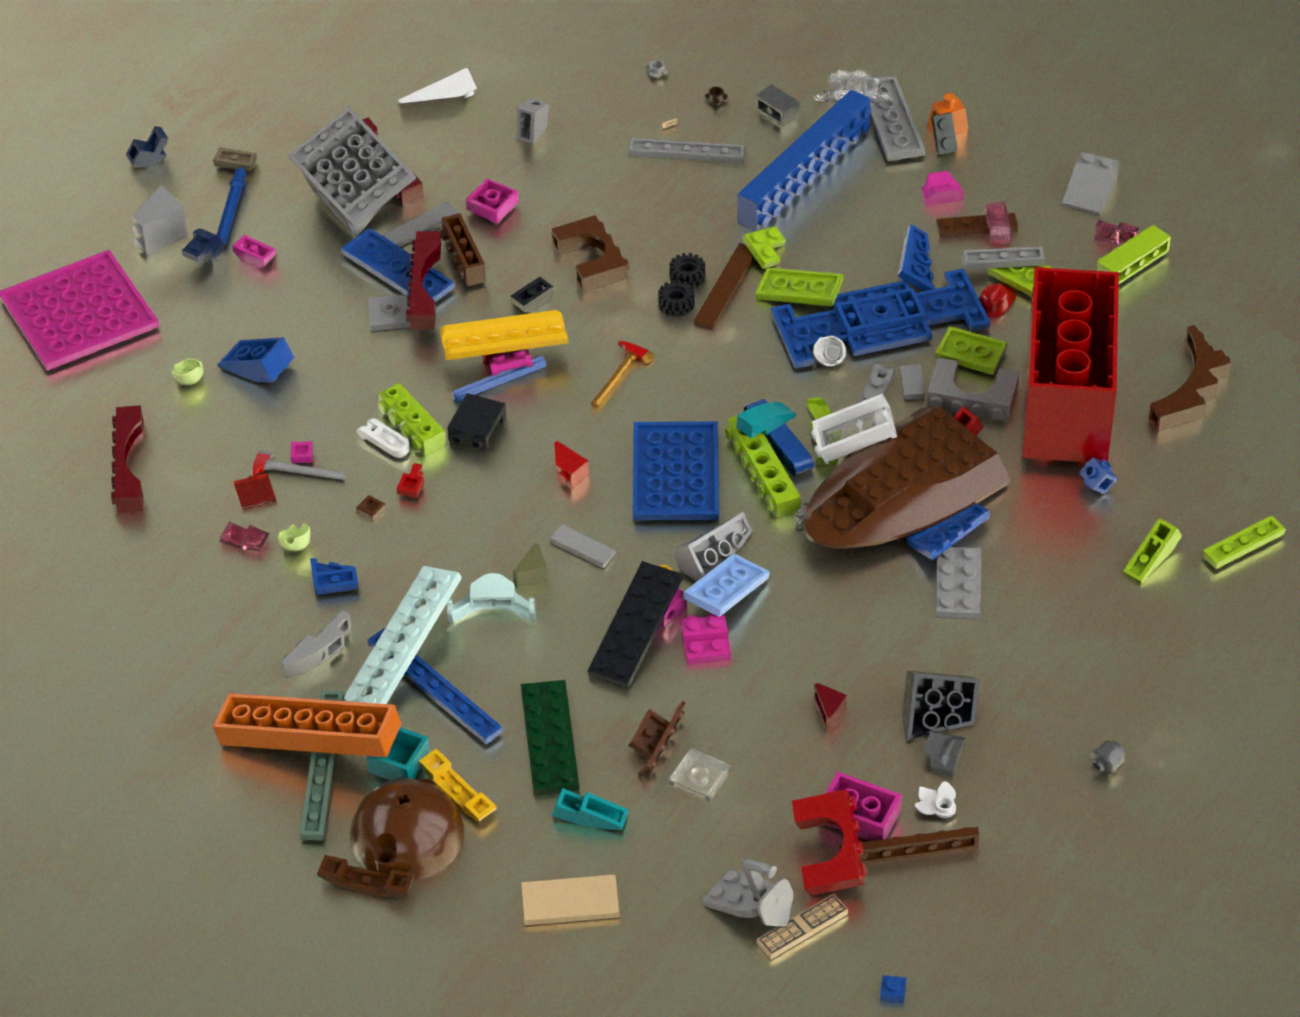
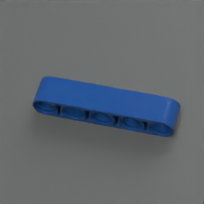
M761 399L744 406L743 410L746 411L768 402L765 399ZM786 424L765 435L778 459L792 476H797L814 468L812 456Z

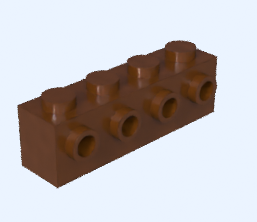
M461 213L442 217L441 239L446 241L447 252L452 254V262L454 266L458 267L460 279H464L466 286L486 282L485 263Z

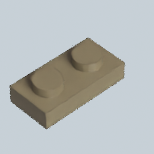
M219 147L213 162L214 166L240 169L242 167L245 171H251L257 160V155L253 152Z

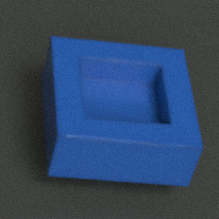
M882 975L880 1001L904 1003L907 978Z

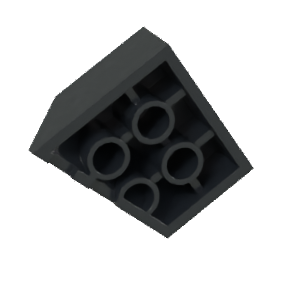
M907 670L902 710L905 740L928 736L930 731L937 733L975 724L980 679L971 676Z

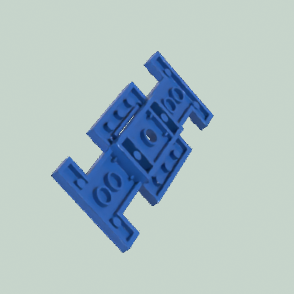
M964 268L944 273L947 287L915 293L914 289L910 288L905 280L840 293L837 295L834 305L831 306L832 310L800 317L795 316L790 304L771 308V316L794 369L814 365V356L811 350L814 349V345L820 337H837L843 343H848L853 356L930 341L932 340V333L928 327L930 325L964 319L970 332L990 328L991 323Z

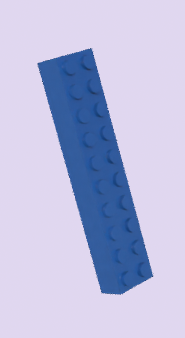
M851 89L737 194V224L753 232L765 227L774 216H777L785 206L790 204L793 198L801 194L808 184H811L831 163H834L839 155L844 153L853 142L855 143L864 132H867L871 124L869 122L871 112L870 98Z

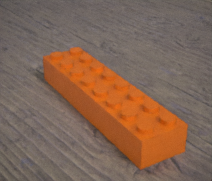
M229 693L212 727L220 745L387 757L402 723L394 704Z

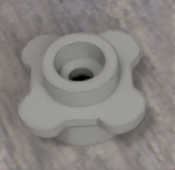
M652 60L646 66L651 77H659L668 73V70L664 68V62L661 60Z

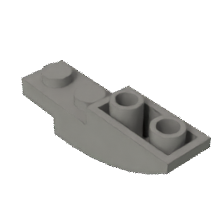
M342 610L331 619L330 623L323 630L318 632L316 638L308 634L303 640L299 641L296 647L288 655H285L281 661L283 677L287 679L310 671L338 653L345 646L344 635L351 629L350 613Z

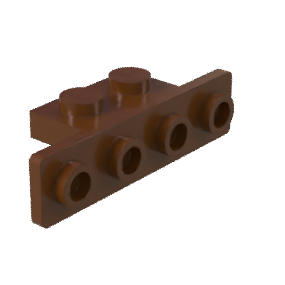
M683 700L673 709L668 720H665L650 709L641 720L628 744L629 747L646 757L638 773L640 776H643L647 771L652 772L658 761L655 758L663 753L667 746L664 743L666 738L670 739L676 730L673 725L675 722L678 723L685 713L682 709L686 702Z

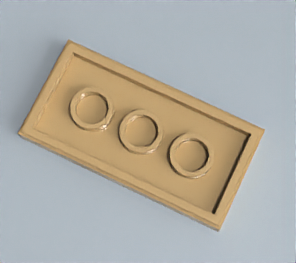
M615 874L521 882L525 925L620 918Z

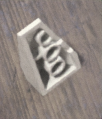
M465 68L399 99L398 103L400 105L460 98L462 96L466 99L475 94L474 90L477 87L468 68Z

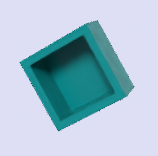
M400 727L387 757L366 756L368 773L388 780L415 778L421 769L419 760L430 753L429 738Z

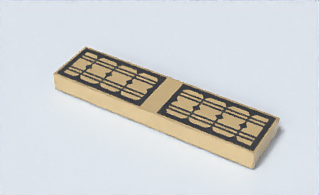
M832 894L788 920V924L785 927L778 926L758 938L757 945L772 960L846 916L848 909Z

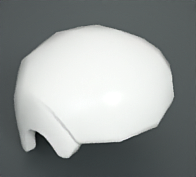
M820 337L814 345L813 354L816 360L823 366L833 367L844 361L846 347L843 341L837 337Z

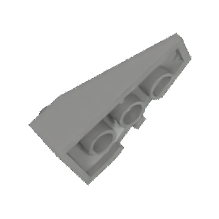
M741 512L685 542L671 552L680 571L698 581L735 553L737 549L741 548L752 533V529L744 512Z

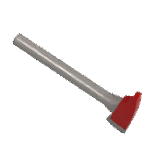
M263 450L258 452L253 464V477H256L258 473H262L265 470H279L345 480V472L275 462L272 460L274 454Z

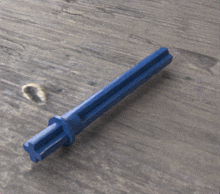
M242 167L235 170L234 176L230 180V190L216 234L222 238L223 246L227 243L240 194L245 188L244 181L247 171H243L244 168Z

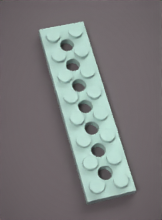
M428 566L422 567L344 695L343 701L386 704L462 579L459 572Z

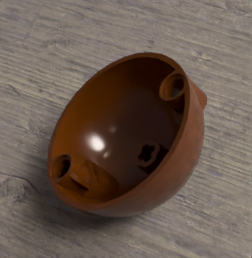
M398 778L379 785L361 801L352 819L350 845L357 861L365 869L390 874L392 869L414 873L413 881L437 874L456 858L464 841V825L459 809L453 800L441 788L436 786L432 779Z

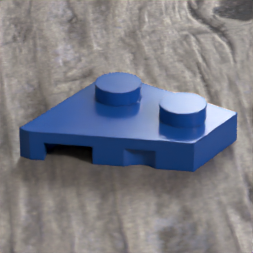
M310 558L315 595L359 589L356 567L339 565L334 562H329L327 565L318 563L315 558Z

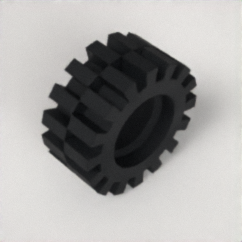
M682 253L681 257L679 254L676 255V259L672 258L669 264L670 281L674 280V283H677V280H681V284L685 281L687 286L691 285L692 288H696V284L698 286L702 285L706 278L705 261L703 262V258H699L697 254L692 256V253H689L686 256V253Z
M674 280L670 281L671 284L666 282L664 286L661 285L660 290H658V306L660 311L663 310L664 314L668 313V316L671 317L675 314V317H679V314L685 316L686 312L689 314L691 309H694V288L692 289L691 285L687 286V282L684 281L681 284V280H677V283H674ZM678 297V298H682V299L674 300V299H671V298Z

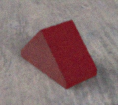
M816 683L814 684V700L827 732H830L846 711L847 695Z

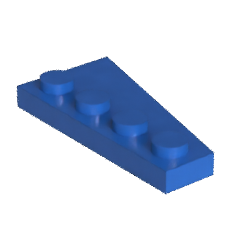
M912 224L906 230L897 276L922 291L935 289V285L932 284L934 279L933 272H930L932 261L928 256L930 252L928 234Z
M975 503L949 519L907 537V544L933 560L990 518L989 510Z

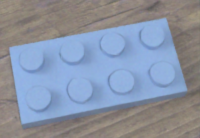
M733 553L685 590L683 599L720 617L769 578L770 571Z

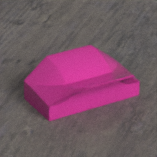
M949 171L928 174L926 183L921 188L925 206L964 201L963 190Z
M245 234L232 245L235 255L242 262L255 268L264 267L276 254L275 248Z

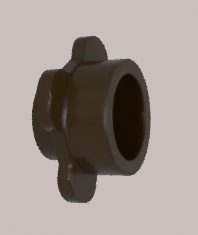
M712 87L709 89V93L705 94V99L710 100L714 105H718L723 100H727L728 95L724 94V90L721 87Z

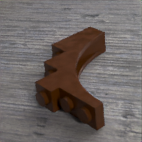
M1195 325L1187 327L1185 339L1194 361L1191 375L1178 390L1163 399L1152 402L1150 405L1149 419L1158 432L1203 419L1206 401L1216 398L1217 389L1219 388L1218 381L1229 378L1230 368L1232 367L1230 358L1221 349L1214 351L1213 347L1205 340L1203 333Z

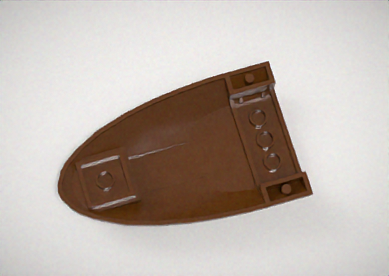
M940 406L921 408L894 424L897 434L896 438L892 439L890 437L853 452L825 478L815 490L806 508L803 527L810 541L828 548L848 549L878 545L917 533L949 519L1010 484V478L999 454Z

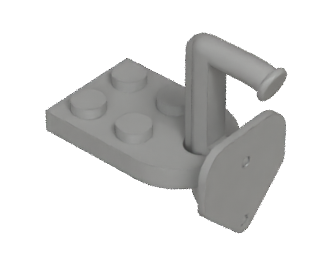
M745 858L741 862L744 873L729 869L702 898L705 907L742 918L760 916L764 925L785 927L788 924L794 893L787 879L780 878L772 884L769 880L761 877L760 873L767 875L769 879L773 878L777 871L775 865L771 866L760 861Z

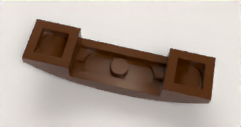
M328 855L324 856L317 872L318 877L341 888L380 897L407 895L415 877L414 873L392 869L390 874L349 866L347 859Z

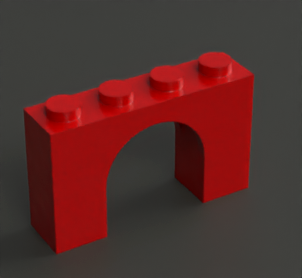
M844 789L793 800L794 821L800 830L822 825H834L841 828L844 835L843 846L833 859L801 867L804 890L809 896L865 885L864 877L867 876L865 863L861 862L860 854L864 853L862 842L858 840L857 832H860V824L858 818L854 816V810H857L855 797L851 796Z

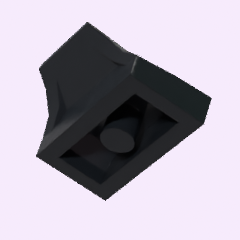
M538 277L512 294L510 301L523 312L532 313L548 302L554 293V286L543 278Z

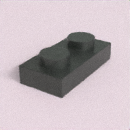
M948 112L931 116L937 154L941 155L958 151L952 113Z

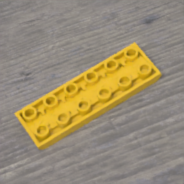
M558 310L445 325L440 329L446 360L568 343L562 314Z

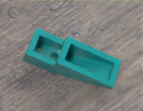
M782 402L764 403L740 413L737 418V428L750 438L755 437L761 432L767 435L795 418L796 413Z
M562 788L551 816L593 828L622 830L629 809L588 792L583 797Z

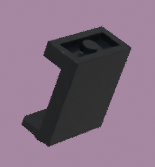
M467 393L447 427L449 442L487 451L489 449V438L498 422L504 423L506 420V403Z

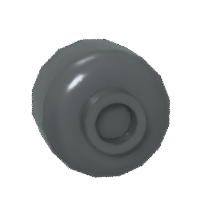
M1106 740L1102 742L1090 754L1093 769L1107 775L1116 771L1125 761L1123 747L1115 741Z

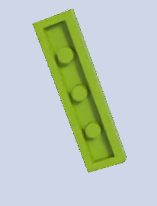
M1271 515L1204 549L1202 556L1215 569H1218L1284 535L1285 528Z

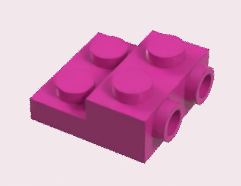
M710 613L707 617L698 618L695 615H689L685 619H681V634L687 665L731 660L725 615L718 617Z

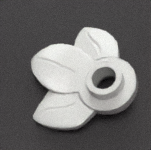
M946 781L939 786L937 791L920 787V802L916 803L914 807L925 815L936 814L942 818L951 817L956 812V804L954 802L956 792Z

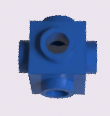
M1093 457L1079 472L1084 478L1083 483L1088 488L1105 494L1118 480L1117 476L1111 471L1112 466L1104 459L1100 461Z

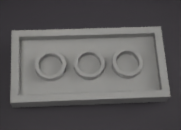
M949 547L937 556L936 617L980 619L981 548Z

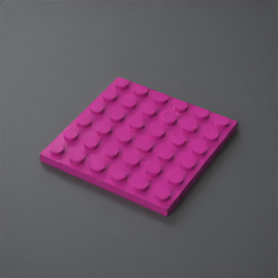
M110 250L103 251L0 291V300L47 371L160 327L158 319Z

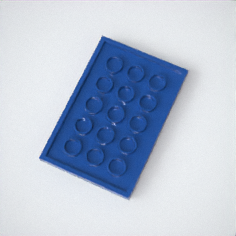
M718 421L634 422L633 520H719Z

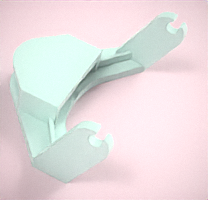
M498 573L485 574L471 583L470 594L454 605L452 599H449L447 602L449 623H454L482 609H505L531 622H535L536 609L534 598H529L528 602L515 592L513 582Z

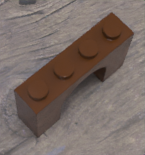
M596 215L551 229L552 244L559 255L580 249H593L603 254L595 260L575 266L576 282L583 293L628 279L629 263L627 259L622 257L620 248L615 246L611 234H607L603 222H600Z

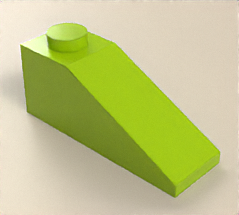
M1159 518L1123 572L1142 583L1171 554L1181 539L1182 535L1178 528Z

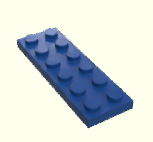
M371 228L341 248L344 256L401 293L411 295L408 292V282L412 281L409 271L410 267H413L411 265L410 253ZM431 268L424 278L423 286L428 295L437 302L455 288V282Z

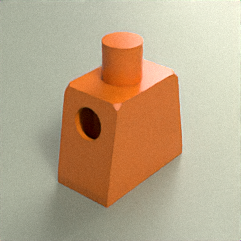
M952 93L945 94L943 101L932 104L927 129L933 138L934 132L931 120L933 115L951 112L955 134L968 131L965 107L960 99Z

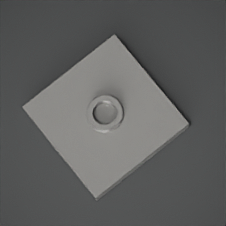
M408 294L368 298L371 331L410 327V321H406V309H410V307H407Z

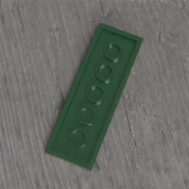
M556 680L521 684L533 794L560 793L562 788L571 792L580 791L566 681Z

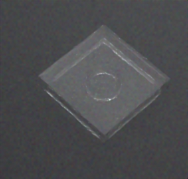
M691 748L669 778V785L709 802L730 773L731 765Z

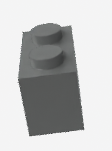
M771 84L756 94L755 110L784 127L799 117V101Z

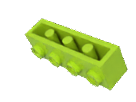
M1152 225L1142 230L1140 234L1127 240L1120 247L1115 248L1106 256L1101 257L1097 261L1096 271L1119 272L1120 284L1169 252L1171 236L1155 225Z
M400 383L378 393L379 410L389 417L391 423L401 430L405 438L410 439L416 450H420L426 456L446 446L445 430Z

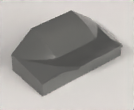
M930 731L923 750L930 759L931 772L953 777L965 747L966 738Z

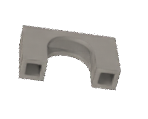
M943 358L937 359L927 391L926 407L940 406L944 410L958 412L963 406L976 416L1009 421L1018 390L1020 372L999 369L995 384L989 391L981 394H970L960 390L955 385L958 361Z

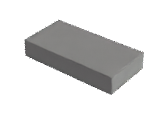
M901 365L900 377L904 400L925 399L921 365Z

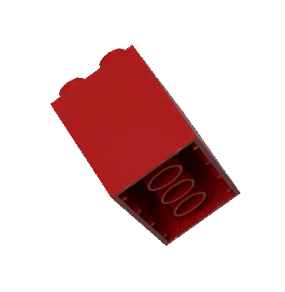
M1034 267L1027 344L1022 458H1033L1039 461H1078L1086 464L1094 457L1100 461L1104 459L1108 462L1117 393L1119 272Z

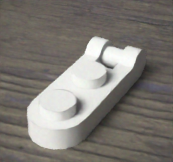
M375 418L367 421L366 426H361L357 429V434L361 439H367L392 456L402 457L409 452V441Z

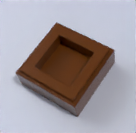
M370 495L356 507L357 514L371 521H374L386 510L384 502Z

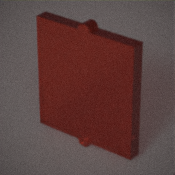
M268 473L257 475L256 477L248 476V478L233 481L242 510L276 502Z

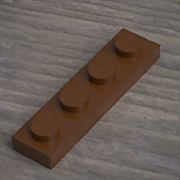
M1015 212L936 219V228L939 238L1018 232V223Z

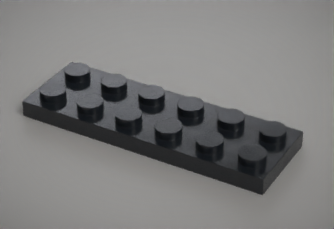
M644 561L641 562L587 670L590 676L630 688L683 579L681 573Z

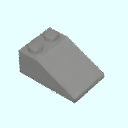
M1081 152L1072 172L1062 206L1100 215L1117 180L1119 161Z

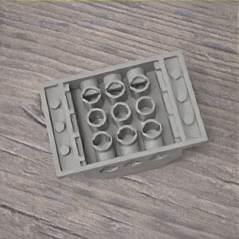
M350 107L288 154L289 159L302 172L313 192L355 237L361 233L387 201L416 179L414 173Z

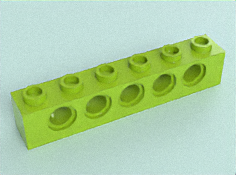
M738 415L727 418L726 436L728 440H732L736 454H740L744 468H748L750 471L751 480L758 485L761 497H765L769 511H773L776 518L800 512L801 496L765 435L761 432L755 437L750 438L737 428Z

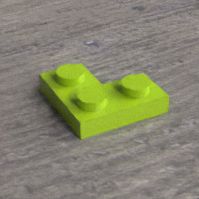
M776 226L744 234L743 242L762 269L779 264L781 259L773 248L784 246L786 240Z

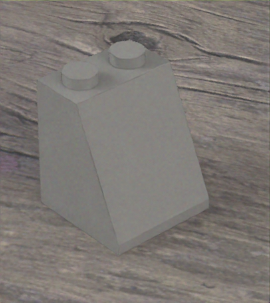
M163 186L159 187L132 215V229L136 237L134 243L137 249L142 250L147 256L188 236L184 207Z

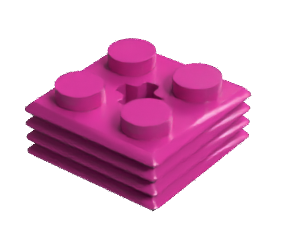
M487 178L465 199L467 204L466 210L487 218L491 222L498 223L519 202V192Z

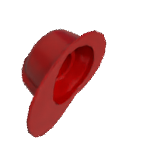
M1000 283L986 286L979 296L987 316L991 318L1003 315L1016 298L1012 288Z

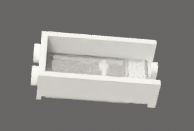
M883 394L812 421L814 430L811 431L814 441L817 442V445L814 446L817 456L819 458L822 457L826 464H829V461L861 450L892 437L893 439L897 437L891 409Z

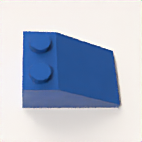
M284 337L239 340L217 365L221 369L257 383H271L278 378V375L289 366V363L295 357Z

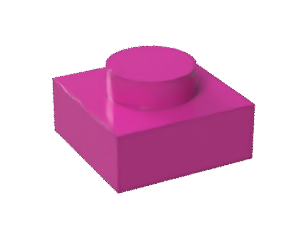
M312 441L291 442V463L313 462Z

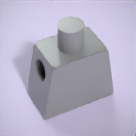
M530 98L517 108V140L530 144L536 142L547 127L550 107L546 102Z

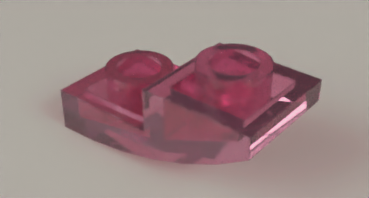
M1005 201L985 204L991 245L1012 242Z
M1099 220L1096 224L1094 239L1110 244L1123 245L1127 240L1138 235L1139 228L1123 222L1115 226Z
M229 521L220 536L219 542L240 549L260 551L270 533L252 525L246 529Z

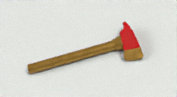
M618 341V346L625 351V359L593 399L591 406L594 408L599 407L631 363L637 360L648 364L653 360L655 354L633 343Z

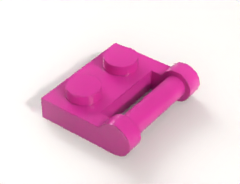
M529 349L512 351V353L508 354L497 353L488 358L493 376L499 375L500 372L527 366V368L533 367Z

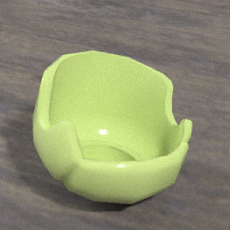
M188 358L180 361L178 364H174L171 373L179 384L189 386L196 384L201 379L204 369L201 361Z
M303 523L301 528L291 524L287 530H282L278 533L279 546L289 552L302 551L309 545L310 527L306 523Z

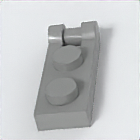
M875 363L857 403L883 394L885 397L894 379L896 369L891 367L888 369L883 368L882 365Z

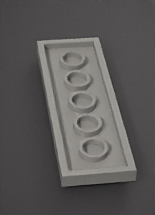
M896 76L878 78L877 97H869L871 107L870 118L887 161L924 156V145ZM868 80L859 81V90L865 96Z

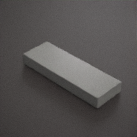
M563 524L550 536V543L603 569L616 555L615 549Z

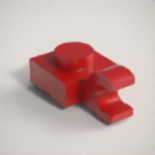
M414 463L410 474L403 473L396 488L398 495L418 498L424 484L423 472L421 471L422 464Z

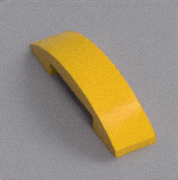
M437 748L419 760L421 768L429 779H432L436 786L441 788L453 800L457 808L476 821H481L497 809V806L482 792L478 794L451 768V762Z

